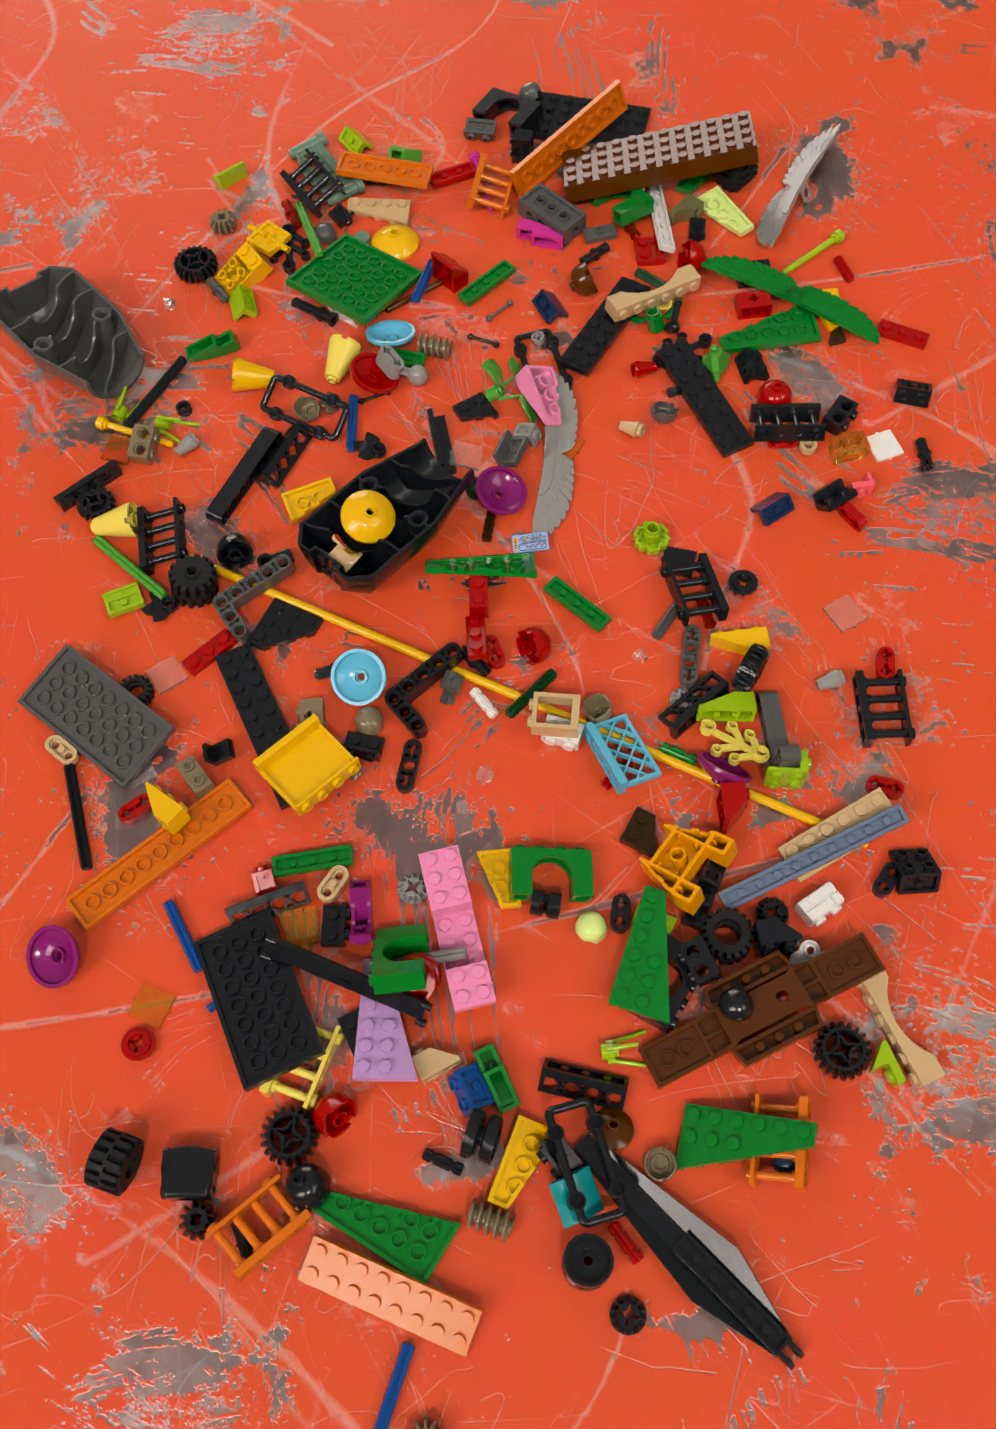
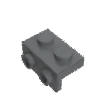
M467 118L466 126L463 130L464 137L471 141L475 139L484 142L495 141L497 120Z
M505 430L493 453L495 461L499 466L517 467L530 440L527 436H512L509 430Z

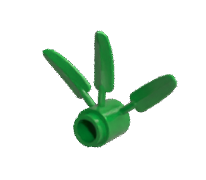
M674 305L663 316L662 312L655 306L647 310L645 317L633 315L630 321L638 324L647 322L649 332L658 334L665 328L664 320L672 317Z

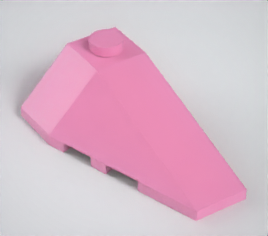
M525 365L515 376L520 392L546 426H560L561 412L557 401L559 393H557L556 389L558 380L553 367Z

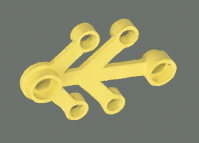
M703 719L701 721L699 730L702 735H713L729 743L722 745L713 744L710 750L712 756L720 757L722 752L738 750L747 752L742 754L731 753L728 757V763L732 766H737L740 761L754 760L757 763H766L769 760V749L766 746L759 745L755 737L756 733L753 730L746 729L742 737L738 729V723L728 721L725 730L728 733H732V737L716 729V723L713 720Z

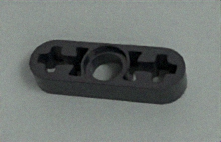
M416 739L408 740L404 745L396 778L397 790L402 794L410 793L415 785L422 755V745ZM413 746H416V749L414 750V753H413V757H410V756H411V751H410V749H412ZM411 762L415 766L412 770H405L404 765ZM405 776H408V784L402 787L401 783H404Z

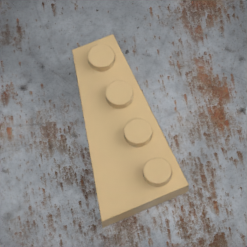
M352 197L348 199L347 211L349 213L353 211L356 216L365 218L370 216L378 221H381V219L388 220L391 224L401 223L406 226L409 224L411 200Z

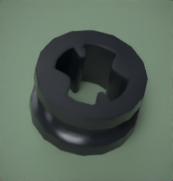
M182 400L176 404L179 416L188 417L192 414L193 409L188 401Z

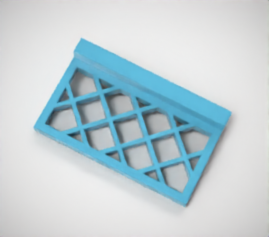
M626 714L593 724V722L585 724L583 736L618 795L625 793L627 788L661 776L662 772ZM623 721L626 729L615 727V724ZM605 728L610 730L607 736L601 734L598 729ZM612 732L623 734L622 739L619 740L611 737ZM625 736L634 738L635 744L625 742ZM608 742L618 744L617 751L610 749L607 746ZM621 746L632 749L631 754L619 752ZM634 751L643 753L644 759L634 757ZM617 756L628 760L626 766L617 763ZM630 761L641 764L640 769L636 770L628 767ZM643 766L652 768L654 772L650 774L642 772ZM626 772L637 775L636 779L628 781L625 776Z

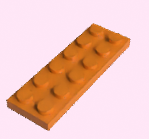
M343 150L335 169V175L428 190L434 165Z

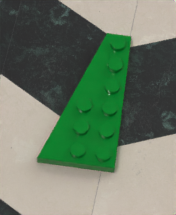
M795 305L791 307V310L781 311L760 320L755 325L750 324L743 330H735L719 337V346L731 354L739 353L744 348L762 350L821 342L822 337L814 313Z
M331 1191L326 1202L315 1210L311 1209L405 1274L425 1283L428 1282L461 1226V1223L357 1199Z

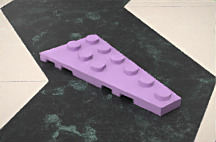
M364 959L363 974H371L370 961H373L372 959ZM361 995L352 1073L353 1081L418 1082L399 1011Z

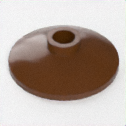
M610 1108L599 1110L598 1113L605 1120L602 1131L608 1149L616 1151L625 1148L631 1142L634 1135V1126L630 1117L624 1111ZM614 1123L617 1127L612 1128L609 1124ZM591 1132L594 1141L597 1143L594 1132Z

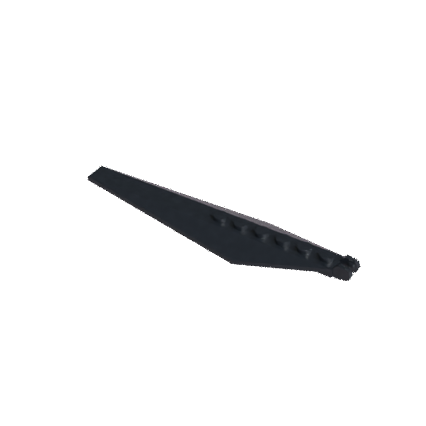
M588 1133L573 1149L585 1165H589L592 1174L608 1193L607 1187L610 1180L598 1144L594 1141L592 1135ZM609 1150L618 1178L622 1179L627 1185V1192L624 1195L628 1206L627 1213L625 1214L626 1218L690 1301L773 1356L778 1357L792 1370L795 1367L793 1361L782 1350L787 1345L793 1354L801 1359L804 1353L792 1341L739 1249L619 1155ZM612 1198V1200L618 1206L616 1199Z

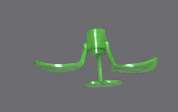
M514 357L508 359L509 367L514 375L505 382L498 363L494 359L486 360L481 367L488 372L495 382L493 386L485 390L487 399L493 402L497 399L502 401L504 399L519 398L530 423H535L537 413L523 394L504 396L506 392L504 386L514 380L515 376L522 369Z

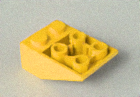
M246 241L214 277L230 295L239 284L250 288L263 281L274 268L256 248Z

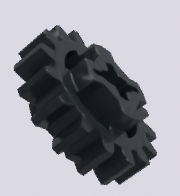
M99 486L96 489L90 487V491L83 490L84 495L79 494L80 500H76V508L82 518L85 517L86 521L90 520V518L98 517L112 510V508H116L114 503L116 500L111 491H107L106 487L102 488V490Z

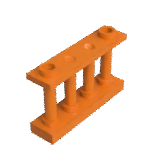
M481 152L466 209L472 210L474 204H482L500 210L499 219L502 220L504 214L508 213L510 206L507 202L512 186L509 174L511 170L488 163L489 161H486L487 154ZM483 170H490L510 177L509 182L486 175V172H483ZM480 181H486L507 188L506 193L483 186L482 183H480ZM483 192L504 199V202L500 204L479 197L477 193Z
M755 1093V1101L752 1100L751 1112L763 1115V1112L795 1114L798 1120L811 1122L812 1101L808 1096H799V1103H796V1105L766 1104L762 1096ZM810 1149L789 1153H776L771 1156L753 1157V1159H750V1167L746 1169V1180L749 1181L753 1189H758L759 1180L791 1182L798 1193H808ZM760 1157L793 1159L795 1171L787 1173L759 1170Z
M279 1174L264 1180L261 1184L262 1187L219 1223L218 1221L212 1223L206 1229L207 1233L204 1234L208 1243L215 1238L234 1262L235 1269L232 1272L238 1283L312 1221V1215L307 1209L303 1212L297 1211L277 1187L281 1183V1176ZM268 1193L273 1195L290 1217V1223L284 1228L278 1226L259 1202ZM250 1208L254 1209L272 1232V1238L266 1243L264 1241L260 1242L241 1217ZM232 1223L237 1226L254 1248V1253L247 1259L241 1257L223 1233Z

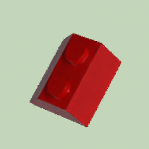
M435 251L431 252L434 278L437 280L441 279L443 285L454 294L469 284V274L464 267H461L446 254Z
M745 781L720 783L716 804L720 830L723 835L727 834L742 816L744 808H747L750 792L749 788L745 787Z

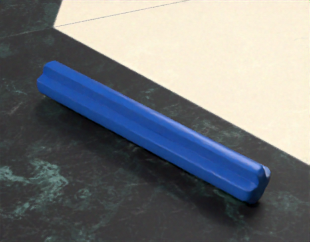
M428 259L411 296L412 302H420L432 276L431 259Z
M351 394L348 401L350 413L347 422L346 448L347 452L354 453L356 450L353 446V441L357 439L358 396Z
M168 900L163 906L193 971L198 973L203 969L194 943L175 902Z
M407 1342L402 1344L374 1429H388L415 1346Z

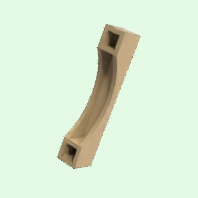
M691 264L678 268L674 276L666 284L655 290L641 293L621 291L606 298L605 310L614 322L624 320L627 317L639 314L674 298L699 289L701 276Z
M884 971L855 987L861 990L865 1005L871 1008L876 1024L882 1027L885 1032V1039L896 1051V1058L899 1064L904 1066L908 1072L907 1077L910 1083L916 1086L917 1090H920L942 1079L946 1074L935 1055L913 1043L896 1023L888 1002L887 985L889 977Z

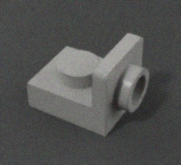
M518 423L512 436H527L531 445L537 447L542 433L536 423Z

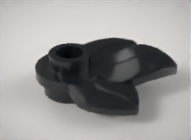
M366 432L365 441H353V446L359 452L358 457L361 459H380L386 455L385 445L380 442L376 435L370 432Z
M149 592L152 602L142 608L146 615L153 616L154 622H160L165 620L170 613L177 610L178 601H175L174 597L168 595L159 599L152 592Z

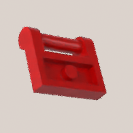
M656 235L654 237L634 238L637 267L657 266L666 263L663 251L659 250ZM651 245H656L657 257H653Z

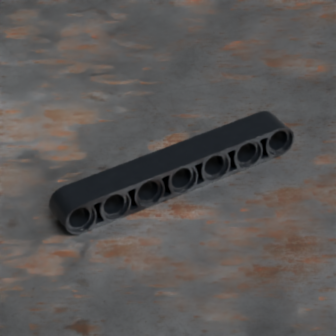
M266 426L261 430L206 510L207 519L221 525L228 521L256 480V475L282 439L283 435L281 432Z

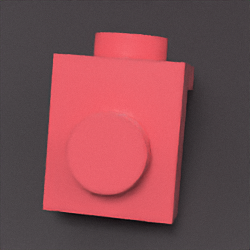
M866 472L863 481L852 482L850 488L856 489L858 494L854 498L871 496L876 485L875 479L872 478L870 472Z

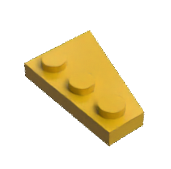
M331 477L281 493V497L293 525L321 506L337 492Z
M511 848L476 851L478 860L501 910L522 908L521 900H509V852Z

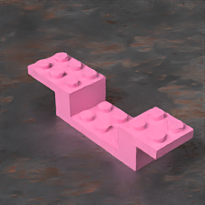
M458 845L418 854L440 950L465 947L467 951L466 959L443 962L455 1013L497 1003L487 961L482 949Z

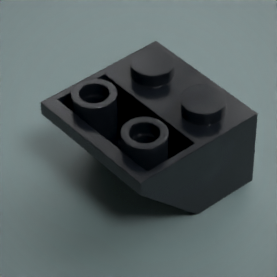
M776 917L755 920L752 926L754 927L752 946L755 957L761 956L764 958L777 950L783 955H790L796 951L803 939L801 933Z

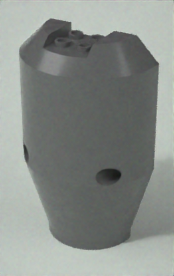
M48 266L36 272L37 278L13 290H10L8 287L0 290V329L44 372L86 390L100 399H110L121 395L124 386H127V390H129L140 377L145 364V354L140 350L121 311L75 268Z

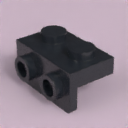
M744 348L735 358V363L744 384L748 385L752 379L767 381L770 378L759 351Z

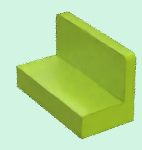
M346 125L338 138L350 152L362 153L365 147L372 150L374 148L358 130Z
M240 161L214 176L213 180L221 190H224L248 177L245 162Z
M239 284L229 296L233 320L237 321L243 314L255 318L258 312L253 290Z

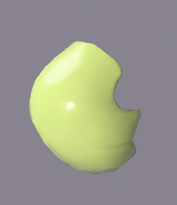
M588 911L578 917L575 923V931L584 942L597 944L605 939L608 933V925L599 913Z

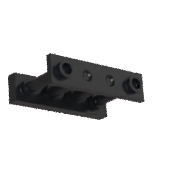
M306 148L305 151L310 156L293 173L290 172L288 174L283 169L279 174L319 219L323 215L319 210L320 206L338 189L343 195L346 192L343 190V183L339 179L335 180L318 161L320 159L314 151L311 153ZM315 162L317 167L301 182L298 181L296 183V178ZM323 171L325 176L308 192L307 190L303 192L304 187ZM331 180L334 185L316 201L312 202V196Z
M751 404L749 421L758 423V425H755L754 442L824 441L827 425L817 423L819 422L821 404ZM765 422H775V424L765 425ZM782 422H792L793 424H782ZM800 422H810V424H800Z
M173 497V507L157 512H148L144 506L137 508L139 568L148 576L154 575L156 564L178 559L179 557L183 559L185 558L184 555L189 554L186 548L184 516L186 507L177 497ZM174 514V522L152 528L153 520ZM174 529V537L153 542L155 534ZM175 544V552L153 557L155 549Z
M706 553L699 554L697 562L690 565L671 567L668 558L664 559L663 567L660 569L661 576L665 578L677 609L678 619L682 621L684 627L688 626L691 616L714 613L719 621L727 619L730 608ZM696 571L697 573L699 572L701 577L677 581L674 574ZM697 585L705 586L706 592L682 595L680 588ZM708 599L712 603V606L688 609L686 602Z
M902 669L897 670L894 678L867 679V677H864L863 670H856L852 683L862 747L870 748L876 738H904L905 746H910L913 739H915L916 732L911 724L905 690L906 677L903 676ZM895 686L896 695L870 696V694H867V688ZM898 703L899 712L873 713L870 711L869 706L870 704ZM901 720L902 730L876 731L872 727L873 721Z

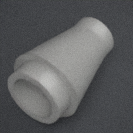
M191 432L189 435L186 434L174 450L182 457L186 453L198 448L200 441Z
M834 669L820 679L815 680L818 690L821 691L842 687L846 680L841 669Z

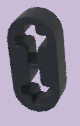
M892 862L884 866L872 885V892L878 898H886L897 883L898 872ZM894 869V874L891 878H888L889 871ZM883 882L887 883V885L884 888L885 890H883L882 892L879 891V886H881Z
M625 894L616 895L612 901L610 927L616 934L625 933L629 927L631 901ZM620 900L627 904L623 906V912L619 911V905L616 904ZM618 916L622 917V923L625 924L621 928L614 924L618 922Z

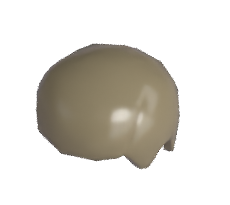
M300 396L295 400L293 410L300 420L312 422L320 416L321 406L312 396Z
M605 694L589 696L582 706L585 716L593 723L608 720L613 714L612 703Z
M371 706L361 708L355 717L357 732L371 736L379 734L383 730V714L378 708Z
M661 1146L651 1148L646 1153L643 1165L646 1174L651 1179L664 1182L670 1180L676 1174L678 1163L675 1154L670 1149Z

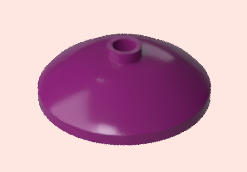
M489 467L481 472L476 480L475 493L477 499L491 513L503 516L512 515L518 512L526 502L527 488L523 479L515 471L507 467Z
M699 751L697 754V760L703 770L712 777L711 780L719 785L720 783L745 781V784H747L753 778L741 766L730 765L728 759L724 757H714L707 751Z
M58 925L45 926L36 931L31 937L27 946L26 961L33 979L46 988H59L67 985L75 977L80 963V951L76 939L66 928Z

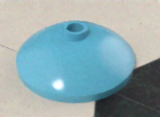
M385 320L369 326L365 331V336L375 346L389 345L394 349L407 344L414 338L415 327L406 321Z
M348 650L341 654L332 666L331 684L333 690L341 700L348 704L360 706L372 703L382 694L386 686L387 673L381 659L369 650ZM361 673L365 676L364 680L359 678Z

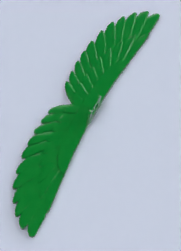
M723 255V257L714 256V258H706V262L701 263L702 267L717 272L719 275L743 282L746 285L796 304L833 324L839 325L858 337L860 336L877 345L880 342L878 339L880 338V334L877 332L878 328L873 325L872 320L867 318L866 313L859 311L858 307L848 305V301L831 295L832 293L822 292L823 289L814 288L815 286L799 287L790 275L788 277L782 271L780 274L774 267L772 269L766 264L763 265L758 261L753 263L745 257L742 259L735 255L732 257Z

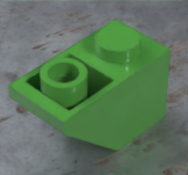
M391 145L388 157L421 163L423 150Z

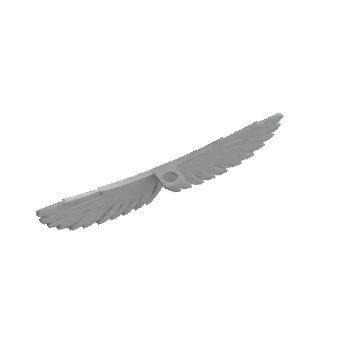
M841 123L835 127H830L827 131L824 130L819 137L817 135L813 139L812 143L809 141L806 147L801 150L800 156L797 155L791 167L788 168V173L785 174V179L782 181L787 187L773 195L774 197L766 206L760 218V223L757 226V239L764 247L767 244L769 247H773L779 234L782 232L786 219L789 217L799 193L804 203H807L810 199L811 190L807 179L824 156L825 151L834 141L842 126ZM805 188L808 192L807 197L804 195Z
M556 371L554 372L558 380L556 389L557 393H559L557 401L561 412V425H545L543 469L532 533L547 532L549 535L553 533L555 527L556 529L559 528L561 520H565L566 512L569 511L568 500L572 501L574 463L563 453L568 452L575 446L576 442L574 441L577 437L575 433L578 429V426H576L578 423L577 408L574 409L576 399H573V390L569 391L568 382L565 383L563 376L559 377Z

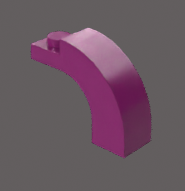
M371 880L350 881V944L365 945L373 941L374 934Z

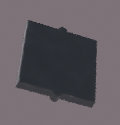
M667 546L663 557H661V567H663L664 559L667 558L671 567L695 564L697 552ZM693 571L674 575L692 578Z

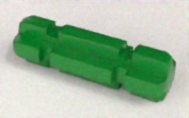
M666 742L661 744L659 751L692 765L695 764L697 760L696 755L692 753L687 754V751L675 746L671 747V744Z

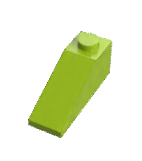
M734 691L703 703L698 707L696 721L711 719L713 721L753 722L757 711L754 692Z

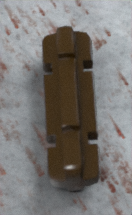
M490 511L486 513L484 531L482 533V541L488 543L491 542L494 521L496 519V514Z

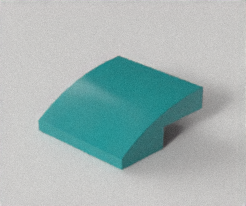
M589 1165L572 1171L577 1190L586 1197V1205L583 1208L586 1218L592 1217L604 1210ZM564 1177L548 1183L564 1229L578 1224L575 1212L571 1211L566 1203L569 1192Z

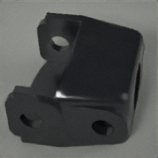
M194 1146L165 1147L161 1163V1199L170 1201L214 1200L220 1169V1150L218 1148H212L211 1150Z

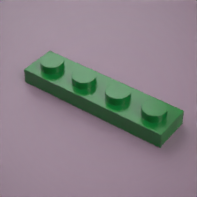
M505 259L460 291L457 294L458 299L470 307L516 272V267Z
M557 576L544 586L543 591L596 632L600 633L611 622L609 615Z
M351 844L271 857L274 878L328 870L337 865L344 867L354 865Z

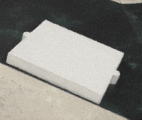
M890 429L879 433L875 432V434L863 439L877 463L887 459L892 460L893 457L904 454L903 449Z

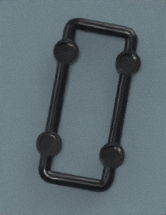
M540 329L516 335L514 338V355L520 358L523 367L529 365L526 358L527 346L521 340L531 339L532 334L536 331H542L546 335V348L552 351L560 375L563 376L565 383L568 382L570 391L573 386V377L566 372L565 367L558 365V360L561 356L558 350L559 339L557 336L553 335L549 329Z
M274 374L260 403L261 410L269 414L272 420H283L292 425L298 423L318 440L336 441L340 437L350 413V406L346 402L341 401L338 395L334 393L327 395L299 383L292 375ZM276 382H282L283 386L289 390L296 388L324 400L331 408H342L343 411L334 433H328L327 429L323 426L318 425L314 427L286 415L279 407H268L267 404Z
M586 1097L549 1107L545 1112V1120L548 1126L545 1131V1138L554 1145L569 1192L566 1203L568 1208L575 1212L579 1224L590 1228L625 1216L628 1210L624 1196L627 1192V1185L622 1179L618 1178L602 1131L605 1124L604 1117L596 1112L593 1102ZM580 1107L586 1108L588 1117L585 1124L589 1131L594 1132L610 1180L607 1190L609 1195L616 1199L619 1207L618 1209L586 1218L583 1209L586 1205V1197L577 1190L561 1141L564 1138V1129L559 1124H556L553 1116Z

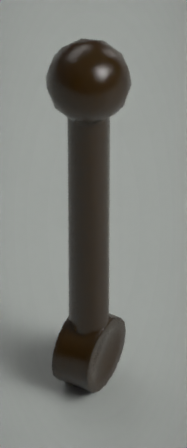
M472 333L467 335L469 340L481 341L493 345L494 348L500 346L498 341L492 342L473 336Z

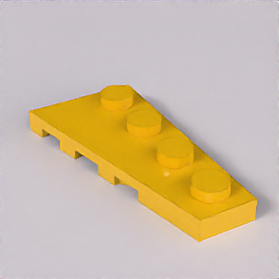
M518 1115L486 1202L505 1210L509 1209L525 1182L540 1162V1159L536 1156L538 1151L534 1145L545 1136L547 1126Z

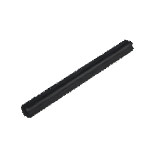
M180 355L122 423V426L134 427V424L140 420L187 364L185 357Z
M70 763L69 765H64L63 768L80 867L83 871L91 870L93 866L76 768L74 764Z

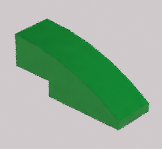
M231 329L218 336L211 333L185 347L189 362L214 359L241 349L238 337Z
M490 1042L473 1050L472 1054L500 1113L502 1114L521 1105L493 1043Z

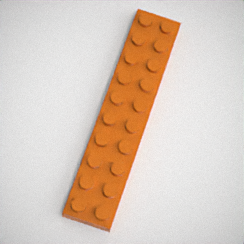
M614 81L509 171L518 198L522 197L538 183L544 182L563 165L564 151L585 146L628 109L621 81Z
M227 778L188 807L187 813L191 819L175 835L161 827L64 899V901L83 927L89 932L253 808L233 782Z

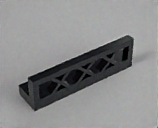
M432 408L427 409L436 459L450 474H457L445 415L434 417Z
M298 423L290 426L255 478L259 482L266 480L273 487L278 488L313 436ZM299 432L306 437L304 442H298L297 435ZM289 446H295V455H290ZM281 458H286V468H281ZM272 471H278L279 479L277 482L270 477Z
M115 459L111 460L53 498L59 507L66 512L77 505L76 500H80L79 494L84 495L83 490L90 491V487L96 489L97 486L101 489L122 476L123 473L118 462Z
M711 670L658 716V720L669 728L670 736L676 740L697 722L696 714L699 705L729 694V682ZM711 678L719 682L715 686H707V682ZM696 691H705V695L702 697H693ZM682 703H691L690 708L680 709ZM670 714H678V718L673 722L666 719Z
M304 880L232 905L224 910L232 925L235 923L234 914L242 912L249 917L253 915V909L258 905L266 908L269 907L275 911L273 915L277 916L310 904L311 900ZM303 890L305 901L297 903L290 900L294 892ZM277 898L287 901L284 909L277 910L271 907V905ZM289 902L294 904L292 906L287 907Z
M545 1057L538 1091L574 1100L586 1097L594 1105L623 1112L629 1078ZM545 1077L553 1078L557 1085L553 1087L544 1085ZM574 1083L578 1090L575 1092L568 1091L565 1085ZM590 1088L597 1089L600 1095L596 1097L589 1096L586 1090ZM612 1093L621 1095L620 1103L610 1101L607 1096Z

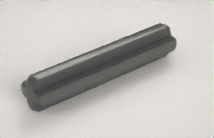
M674 602L652 632L654 639L661 640L676 618L677 609Z

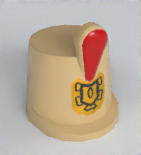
M334 534L332 540L337 545L328 555L343 565L346 573L363 554L361 552L356 553L344 544L338 534Z

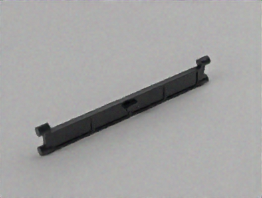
M267 935L265 942L270 944L268 952H262L260 959L270 963L275 958L410 1015L416 1018L415 1025L425 1028L428 1021L423 1019L425 1010L430 1012L433 1006L427 1000L406 991L375 995L374 988L369 986L368 975L276 936Z

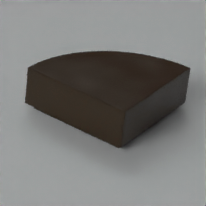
M837 327L831 332L829 337L830 347L846 342V337L841 327Z

